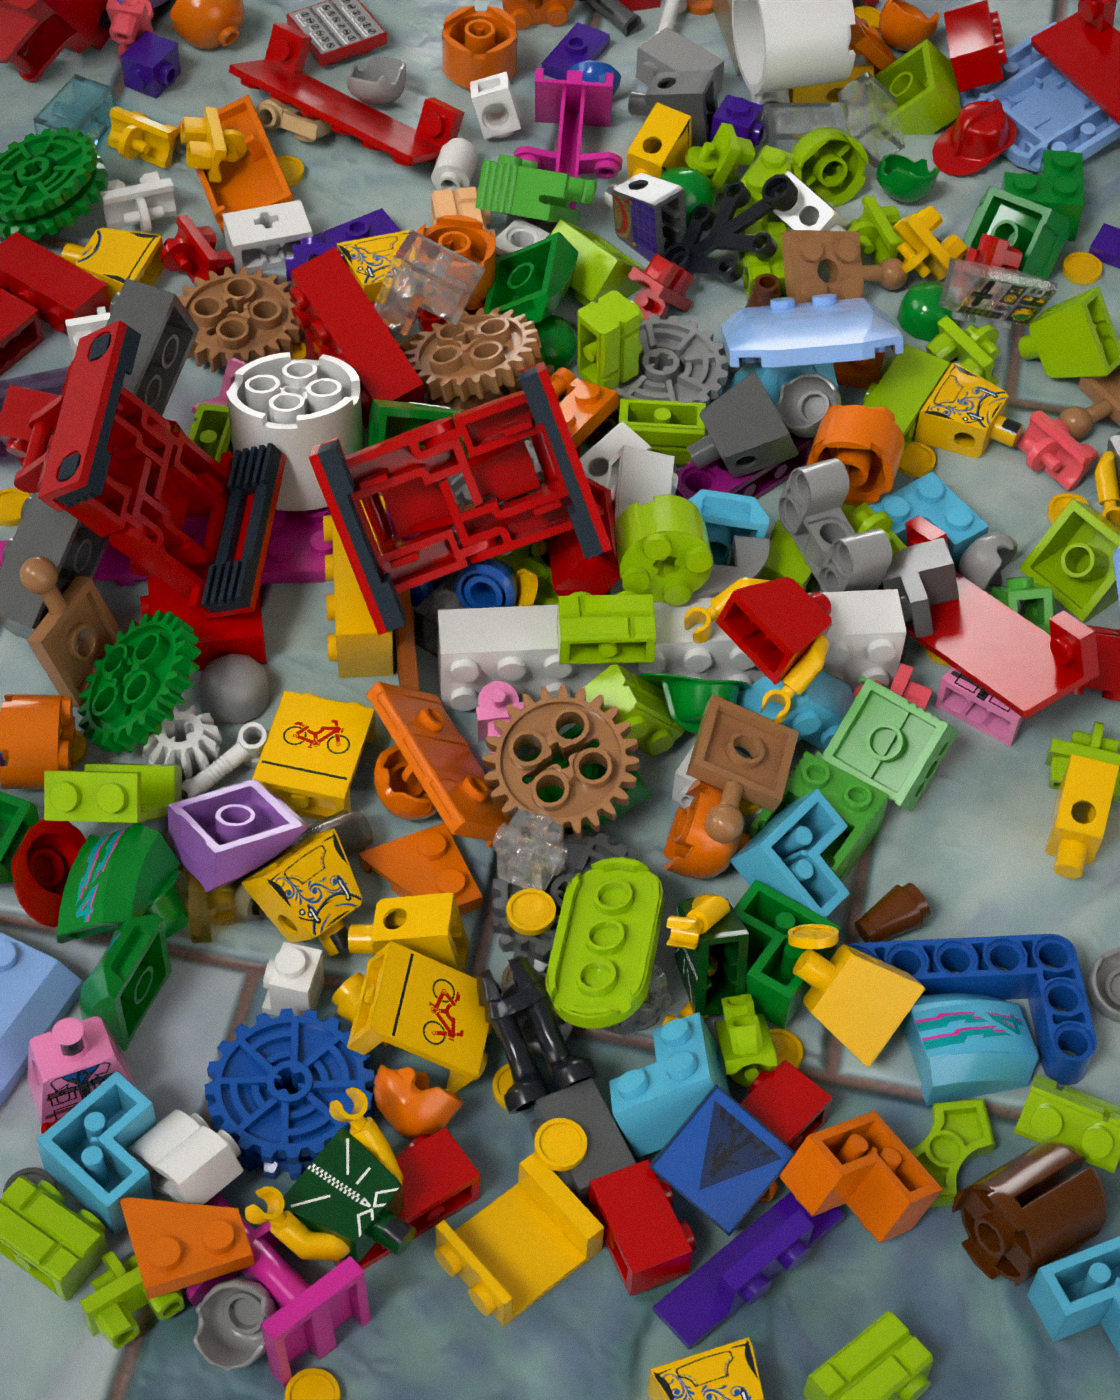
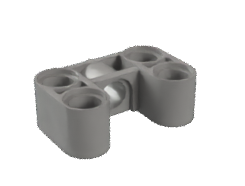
M837 458L792 470L778 503L780 521L794 540L805 563L809 566L819 583L822 592L878 590L892 561L891 544L887 535L879 528L857 534L853 530L841 510L850 488L849 476L844 464Z

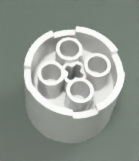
M732 0V29L739 69L747 88L752 93L758 94L847 80L851 75L855 61L854 50H849L851 42L850 25L855 24L852 0Z
M285 352L249 362L234 373L235 381L229 388V391H227L233 454L238 449L241 452L243 448H248L251 451L253 446L259 449V445L264 444L267 447L268 443H273L287 457L276 510L308 511L328 507L308 457L311 447L335 438L339 439L345 456L364 449L360 380L357 372L346 362L325 354L319 358V361L308 359L291 360L290 352Z

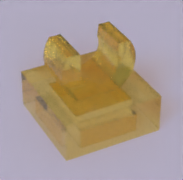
M188 875V920L192 943L212 942V923L220 926L236 923L234 891L231 889H218L211 893H206L204 886L193 875Z

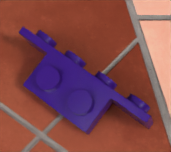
M789 1192L656 1303L652 1311L690 1350L745 1302L751 1305L761 1298L771 1286V1280L784 1269L790 1272L807 1257L811 1250L810 1247L842 1221L844 1214L835 1207L812 1217L804 1206L796 1200L794 1194Z

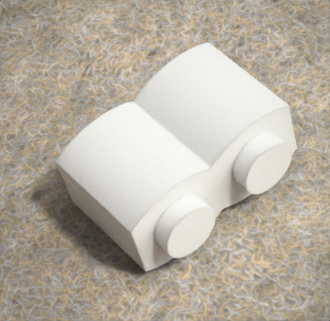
M177 1109L125 1149L149 1171L152 1187L162 1194H167L175 1202L204 1205L243 1172L237 1160V1157L241 1155L240 1148L226 1131L221 1129L216 1133L210 1129L208 1124L198 1114L193 1113L189 1116Z

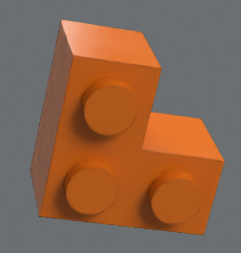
M876 1111L808 1135L779 1175L780 1179L794 1194L796 1200L804 1206L812 1217L846 1203L859 1218L864 1228L874 1236L879 1244L912 1230L943 1190Z

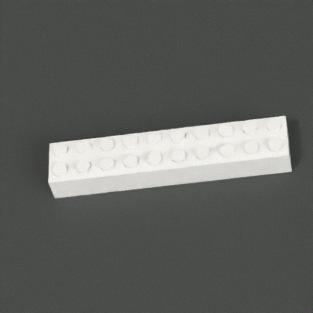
M898 589L821 592L827 596L831 603V613L829 616L832 619V626L825 635L829 641V648L822 671L850 685L851 690L863 685L858 681L861 675L873 681L878 680L884 684V687L890 689L899 668L907 633ZM714 597L690 599L687 603L679 606H671L666 602L653 601L656 624V647L653 663L559 665L557 604L438 610L440 699L445 710L469 711L476 709L482 688L494 681H503L512 685L517 691L519 702H523L522 695L525 693L534 702L540 701L541 687L544 686L552 698L557 697L560 686L565 685L568 697L574 698L581 687L586 686L612 664H618L637 676L642 673H666L708 681H743L749 683L750 686L764 677L765 674L715 623L716 620L712 622L713 634L711 638L704 643H695L693 641L694 631L704 624L696 623L691 628L685 630L684 617L686 612L693 607L709 608L711 606L709 601Z

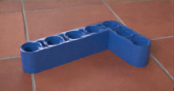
M1034 934L848 944V946L911 974L925 987L920 996L967 993L986 995L1002 1000L1028 999L1040 1060L1045 1074L1050 1079L1057 1081L1058 1084L1068 1086L1077 1084L1084 1078L1096 1050L1097 1040L1077 952L1074 945L1067 938L1057 934ZM1043 963L1053 965L1056 968H1050ZM995 966H1001L1003 968H1006L1008 971L1000 970ZM945 968L954 969L959 973H952L946 970ZM1052 1006H1058L1066 1012L1056 1010ZM1062 1050L1071 1051V1052H1073L1077 1057H1075V1056H1069V1055L1065 1054Z

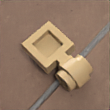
M274 98L263 100L256 107V112L265 130L274 131L278 128H283L293 132V136L296 139L306 142H314L316 139L331 133V124L321 119L307 118L300 113V108H292Z

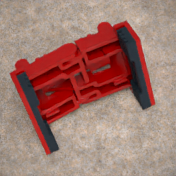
M544 361L517 371L523 390L453 414V419L452 417H445L346 456L338 438L311 447L308 458L378 636L405 626L406 611L399 595L400 592L468 567V560L470 563L480 562L572 529L576 532L585 559L613 550ZM461 437H463V440H464V443H465V445H466L468 454L466 453V450H465V448H464V445H463V442H462V440H461ZM528 437H530L545 478L541 485L524 441ZM423 441L424 445L421 446L419 442ZM460 472L463 474L473 503L463 507H459L448 478ZM539 488L536 493L499 505V502ZM379 492L382 493L397 534H394L378 494ZM495 493V496L483 499V497ZM360 500H361L362 503H363V506H364V508H365L366 514H367L368 519H369V521H370V524H371V526H372L373 532H372V530H371V527H370V525H369V522H368V520H367L366 514H365V512H364V509H363V507H362V504H361ZM452 524H454L461 543L458 542ZM428 531L405 541L402 539L413 534Z

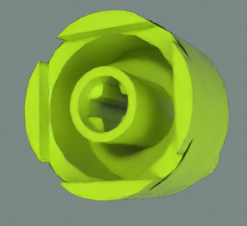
M668 494L653 496L654 502L639 506V501H637L620 514L614 526V542L623 588L626 591H634L638 594H653V601L666 602L671 606L683 605L690 600L692 593L704 585L713 568V557L705 522L696 505L680 496Z

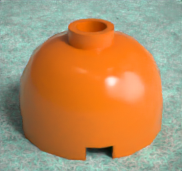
M176 0L169 16L174 21V24L170 25L189 45L203 50L219 48L220 46L226 47L231 45L240 34L239 29L243 23L245 8L243 0Z
M695 780L689 787L686 795L694 797L690 806L685 809L679 807L675 814L663 857L671 860L663 865V869L694 879L713 878L724 872L731 863L729 860L749 842V834L743 831L736 840L730 843H718L708 836L704 825L705 817L710 809L719 805L723 792L722 789L701 780ZM739 804L738 810L740 811V813H741L742 816H743V813H742V810H741V807H740V804Z

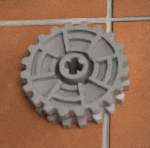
M651 314L649 319L643 321L639 327V340L642 344V352L639 354L638 375L624 383L619 381V386L613 390L618 391L619 402L620 398L678 401L682 403H706L707 407L727 392L725 389L727 387L729 361L727 356L723 355V344L721 342H713L714 333L709 329L698 330L697 322L690 320L687 323L679 322V316L670 315L667 320L660 319L658 314ZM620 405L614 410L615 414L618 417V421Z

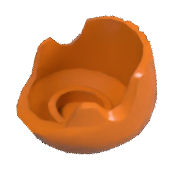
M888 0L880 12V32L884 40L893 48L900 51H910L924 40L928 39L930 41L937 31L939 14L936 12L928 19L918 8L903 0Z
M393 745L381 752L374 769V784L380 801L390 813L404 820H423L433 816L437 810L419 780L415 784L405 783L401 775L409 764L398 746Z
M380 1065L374 1079L375 1102L389 1125L404 1138L414 1140L423 1134L433 1135L448 1125L463 1104L462 1099L450 1090L445 1091L438 1086L429 1089L430 1077L424 1071L416 1073L412 1067L393 1070Z

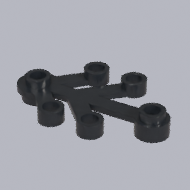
M774 175L763 185V199L733 218L736 210L744 207L749 202L751 193L743 182H731L724 189V200L718 214L709 204L703 203L696 206L690 214L691 222L682 243H675L668 247L662 257L677 264L692 275L694 273L719 275L725 283L737 281L743 274V266L735 256L726 255L721 259L706 256L717 249L752 252L759 260L770 259L777 251V243L769 233L760 232L756 235L739 233L773 210L784 212L792 209L798 200L797 187L787 175ZM710 230L709 235L700 241L703 231Z

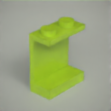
M84 764V771H44V820L140 823L168 816V804L182 801V765Z

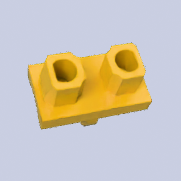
M118 106L110 109L111 130L107 138L108 146L117 149L119 156L127 160L137 157L163 169L171 166L172 152L177 150L179 146V128L170 124L162 125L148 119L147 115L138 111L130 112Z
M205 106L203 118L183 117L180 138L182 144L187 145V169L206 170L209 182L221 183L222 176L219 167L221 160L236 162L246 154L247 146L243 140L245 138L244 134L234 129L222 131L216 107Z
M931 205L917 213L900 219L892 228L904 241L897 247V250L905 258L904 264L901 267L906 274L914 269L923 279L931 272L937 281H940L948 275L950 277L954 276L959 271L950 268L952 260L960 261L968 247L954 234L949 235L941 243L935 238L932 232L943 220L941 215Z

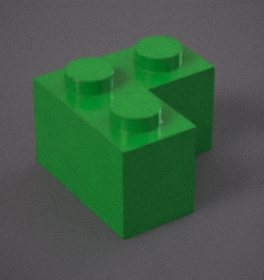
M1043 150L1038 175L1004 172L1001 190L1053 209L1069 218L1070 238L1066 241H1075L1084 208L1083 153L1065 150Z
M755 879L734 907L735 912L749 933L747 958L755 962L746 975L745 994H751L755 1013L763 1012L765 1019L785 1029L803 1004L804 996L811 988L810 984L793 974L795 963L806 949L796 948L788 943V930L799 925L824 924L837 928L840 935L841 927ZM837 945L813 950L830 961L836 952Z

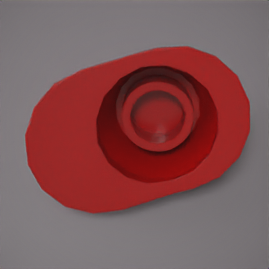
M994 99L991 102L974 101L961 109L956 122L941 134L935 141L932 150L933 163L941 172L949 176L959 177L974 174L987 166L1015 142L1017 136L1016 124L1003 111L1001 101L998 99Z
M44 819L38 821L29 828L12 859L11 873L19 904L28 916L35 921L53 928L58 927L60 905L70 869L80 849L86 842L82 832L69 821H47Z

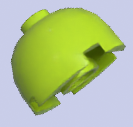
M829 126L814 129L803 135L794 145L791 152L794 154L792 173L810 186L828 203L833 202V208L841 206L854 198L863 187L866 176L863 174L865 162L868 164V155L863 145L846 131Z

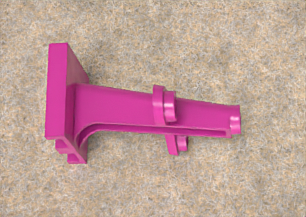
M536 68L535 122L559 124L557 152L523 146L514 151V157L538 162L537 169L570 174L571 177L579 178V174H595L605 179L616 177L623 164V159L618 154L612 152L581 154L583 125L611 127L614 73H606L605 83L582 81L583 71L567 70L566 80L544 79V68ZM576 202L569 204L570 209L576 210Z
M219 1192L204 1204L233 1208ZM241 1216L255 1265L186 1287L185 1296L194 1306H198L217 1283L234 1279L240 1272L249 1280L260 1283L268 1290L272 1299L276 1302L277 1312L260 1325L270 1371L285 1388L292 1378L290 1363L309 1349L318 1360L325 1357L336 1348L334 1330L351 1316L362 1327L371 1321L365 1274L363 1269L349 1256L310 1286L274 1250L275 1247L283 1243L270 1232L271 1225L266 1222L257 1229H254Z

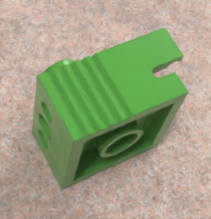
M499 154L498 162L483 160L475 208L552 223H558L561 219L579 227L581 211L570 209L569 204L571 202L594 205L598 181L537 169L538 162Z
M861 675L858 681L863 684L862 688L824 753L818 750L815 756L889 795L888 800L912 812L959 730L879 683Z
M806 751L803 754V758L799 760L798 765H795L794 771L790 772L782 802L775 812L763 808L752 823L749 841L787 804L819 789L848 826L820 854L843 883L858 862L859 857L867 849L868 844L872 842V838L882 828L889 795Z

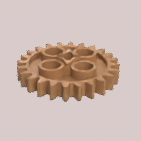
M242 266L239 274H233L229 267H225L223 276H218L211 270L209 271V280L205 281L195 277V288L183 286V296H177L199 327L187 357L188 359L195 356L197 367L210 362L211 372H216L221 366H227V362L231 358H236L248 364L256 359L280 352H290L291 355L293 353L292 344H300L301 342L300 332H304V330L300 328L291 311V308L295 305L288 291L290 283L287 281L278 284L277 274H273L265 279L263 278V269L259 268L253 275H249L246 266Z
M496 307L489 314H485L484 309L480 308L475 315L470 316L467 311H463L461 318L458 319L447 316L446 324L432 323L433 331H420V340L411 341V350L404 353L424 384V394L429 393L430 400H435L443 395L445 402L448 403L455 396H460L461 402H466L469 396L474 394L481 400L484 398L485 392L489 390L495 394H500L499 386L503 384L514 387V378L518 377L517 371L535 365V359L541 358L540 348L542 347L538 330L535 329L533 320L527 321L525 314L515 316V312L512 309L501 315L500 308Z
M561 685L558 696L552 698L546 687H541V700L534 702L526 693L523 694L524 708L521 711L510 704L506 706L507 714L510 718L509 722L498 719L494 720L495 730L501 736H488L485 739L487 747L496 752L482 756L484 767L495 769L484 775L486 786H498L490 794L493 803L507 801L502 808L503 817L508 819L519 813L518 829L523 831L533 822L535 823L537 838L540 839L548 827L554 828L557 841L562 840L565 828H572L576 838L581 839L582 825L586 823L593 830L599 832V816L603 814L612 821L617 819L613 806L614 802L628 806L629 796L622 788L633 789L637 787V778L627 773L640 769L639 758L629 756V754L638 750L637 739H624L631 732L630 722L626 721L615 724L620 716L619 708L615 706L603 712L604 697L601 694L594 698L591 703L586 702L584 687L578 690L574 698L568 697L565 685ZM570 723L578 724L584 729L582 734L574 739H566L559 735L560 729ZM594 741L600 743V745L597 748L591 747L586 749L588 745ZM528 745L535 746L541 750L539 757L533 761L526 762L516 757L518 751ZM561 756L564 761H569V767L562 769L559 764L553 763V759ZM592 763L601 764L607 769L605 775L596 780L585 778L581 772L584 767ZM536 776L532 782L528 784L523 783L525 777ZM547 786H558L564 791L563 796L558 801L552 803L544 802L538 797L541 790Z

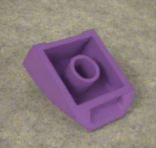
M256 779L168 804V838L178 861L204 886L206 893L226 886L257 870L292 845L310 828L280 797Z

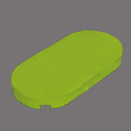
M613 857L591 864V870L585 872L582 876L581 872L573 877L566 888L545 984L553 1010L560 1018L574 1026L597 1029L616 1025L632 1016L641 1007L648 994L665 908V897L658 876L651 873L647 865L632 858Z

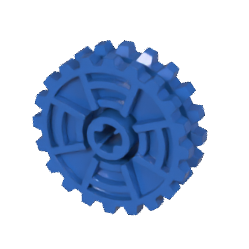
M292 1008L281 1009L278 1018L271 1019L266 1013L256 1016L257 1024L249 1028L241 1024L234 1029L236 1039L233 1042L223 1040L217 1047L218 1055L221 1058L220 1061H210L207 1068L208 1077L212 1079V1082L205 1084V1097L208 1101V1112L212 1120V1130L217 1133L222 1129L234 1139L241 1151L240 1162L242 1168L251 1172L257 1166L264 1168L265 1178L276 1179L280 1172H288L291 1180H298L304 1170L309 1167L341 1127L349 1132L351 1128L349 1122L336 1121L329 1112L331 1101L338 1100L348 1114L352 1113L354 1108L353 1102L347 1096L345 1089L354 1087L365 1093L368 1099V1108L364 1117H371L374 1120L375 1110L372 1108V1103L375 1102L373 1090L375 1087L374 1070H371L369 1067L371 1063L370 1054L368 1053L364 1056L347 1048L351 1030L345 1033L341 1032L340 1020L333 1016L325 1022L318 1020L317 1011L307 1009L303 1016H294Z

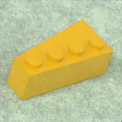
M380 496L381 502L386 512L385 501L383 499V496ZM360 500V502H361V504H362V507H363V509H364V512H365V514H366V511H365V508H364V506H363V503H362V501ZM366 514L367 520H368L369 525H370V527H371V530H372V532H373L372 526H371L370 521H369V519H368V516H367V514ZM324 515V542H333V554H325L326 581H334V594H326L327 621H335L336 634H327L329 661H338L339 678L394 676L392 631L378 636L332 516Z

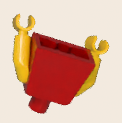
M744 577L738 579L709 601L711 603L709 608L693 607L689 609L684 617V627L687 630L696 623L704 624L693 633V641L695 643H704L711 638L713 634L712 622L716 620L715 623L774 685L781 681L784 683L780 690L773 689L765 693L760 709L762 713L771 702L781 704L783 710L777 714L774 720V724H779L786 720L791 704L790 699L795 693L800 696L823 669L829 648V641L825 635L832 626V619L829 616L831 613V603L827 596L821 592L808 595L794 579L789 577L771 581Z

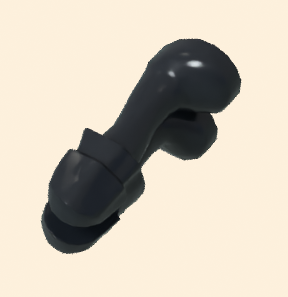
M523 956L508 960L513 972V980L521 990L519 993L503 999L501 987L495 981L490 969L481 972L476 977L479 1006L485 1008V1020L487 1023L492 1024L511 1069L513 1084L504 1095L505 1105L509 1114H516L535 1108V1100L552 1094L534 1060L518 1019L527 1017L545 1058L556 1092L591 1077L595 1079L599 1075L595 1064L590 1058L573 1055L565 1043L547 1001L548 992L540 985L542 977Z

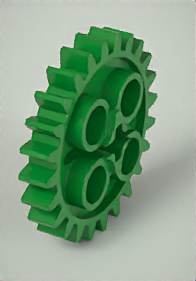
M157 610L154 616L145 613L140 624L132 620L128 633L124 634L119 630L116 636L117 643L114 646L105 645L106 656L103 660L97 659L94 661V665L98 669L95 674L89 675L85 679V681L90 683V687L80 694V698L85 700L86 703L77 710V713L83 716L78 724L80 728L85 730L83 736L107 753L112 751L117 755H120L123 749L132 753L137 742L146 746L150 732H154L159 736L162 730L161 723L164 719L168 721L174 720L172 709L175 705L185 704L186 701L181 696L183 691L194 686V683L189 681L188 678L189 675L199 670L200 666L194 663L193 660L201 654V650L195 646L199 641V637L193 633L194 628L170 611L165 614Z

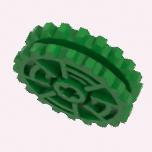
M61 127L56 132L48 128L36 136L33 133L26 135L24 141L20 143L12 142L8 145L7 151L0 153V235L2 238L7 239L13 233L18 232L25 237H30L32 241L39 240L45 233H49L52 236L57 234L59 228L63 226L71 227L76 224L75 219L78 216H86L91 212L89 206L92 203H98L102 198L100 191L107 189L108 182L106 177L109 174L88 135H83L79 129L70 132L68 127Z

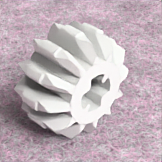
M194 704L185 712H180L175 706L172 709L174 720L168 721L164 719L161 723V734L158 736L154 732H150L147 745H141L142 755L147 763L182 765V777L185 780L192 779L194 774L205 770L206 767L221 756V731L218 730V726H214V720L211 718L210 713L199 715Z

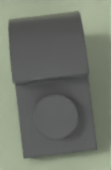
M940 538L912 545L892 556L891 564L882 580L884 590L898 589L904 622L910 621L916 638L933 635L930 606L959 599L954 562L945 539Z

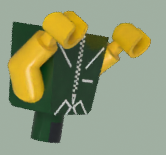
M702 894L696 898H690L681 902L677 906V916L670 915L668 917L666 927L671 929V935L666 946L675 947L676 964L689 999L680 1012L681 1017L685 1018L700 1012L705 1021L709 1015L723 1013L721 999L745 994L749 933L727 898L714 894ZM667 1014L662 1026L671 1020L681 1017Z
M348 1088L345 1090L347 1096L353 1102L354 1108L352 1113L348 1114L338 1100L331 1101L329 1112L336 1121L349 1122L351 1125L349 1132L341 1127L284 1196L278 1189L272 1186H265L256 1190V1195L267 1204V1213L263 1212L255 1204L245 1208V1217L250 1223L261 1225L268 1222L271 1225L270 1232L301 1259L339 1261L342 1258L347 1259L351 1256L358 1263L376 1242L396 1256H400L409 1247L416 1234L414 1226L397 1216L404 1206L403 1175L391 1146L373 1118L364 1117L368 1108V1099L365 1093L358 1088Z

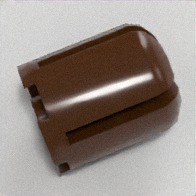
M1056 1142L1039 1143L962 1189L954 1197L952 1214L958 1210L961 1211L962 1223L969 1237L961 1242L973 1263L991 1280L1001 1275L1010 1281H1016L1013 1286L1016 1287L1034 1276L1040 1267L1061 1259L1094 1238L1104 1226L1108 1216L1109 1202L1103 1181L1094 1167L1086 1168L1070 1178V1175L1082 1168L1086 1160L1072 1146Z

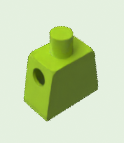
M1099 287L1092 288L1046 309L1029 324L1031 335L1022 336L1019 339L1018 347L1021 357L1024 360L1040 358L1045 374L1050 378L1103 377L1109 375L1120 364V343Z

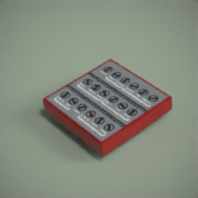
M326 0L286 14L287 25L312 37L309 52L321 67L334 65L342 59L360 53H368L374 48L387 44L386 31L359 0Z

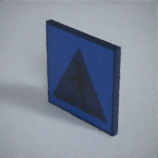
M715 1084L648 1167L730 1237L781 1174L796 1152L721 1087Z

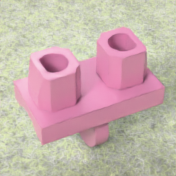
M494 681L482 688L478 697V707H476L478 742L485 741L488 736H501L495 730L493 722L495 719L505 722L510 721L506 709L508 704L520 711L524 708V703L519 702L517 691L512 685L503 681ZM489 749V754L496 753Z

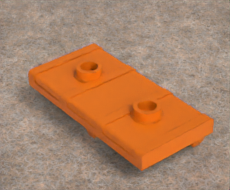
M249 95L217 110L222 131L234 129L244 134L245 138L243 140L247 146L246 154L236 162L221 160L219 164L222 176L221 183L209 182L206 170L195 169L214 217L224 236L222 214L295 201ZM182 121L179 123V126H178L180 131H181Z
M383 682L375 683L366 695L409 764L401 775L405 783L415 784L419 780L452 835L486 840L485 843L490 848H497L504 843L514 845L523 836L524 832L518 829V825L513 817L508 819L503 817L502 808L505 805L503 802L493 803L490 794L495 789V786H486L483 769L469 749L468 743L460 735L443 708V704L438 696Z

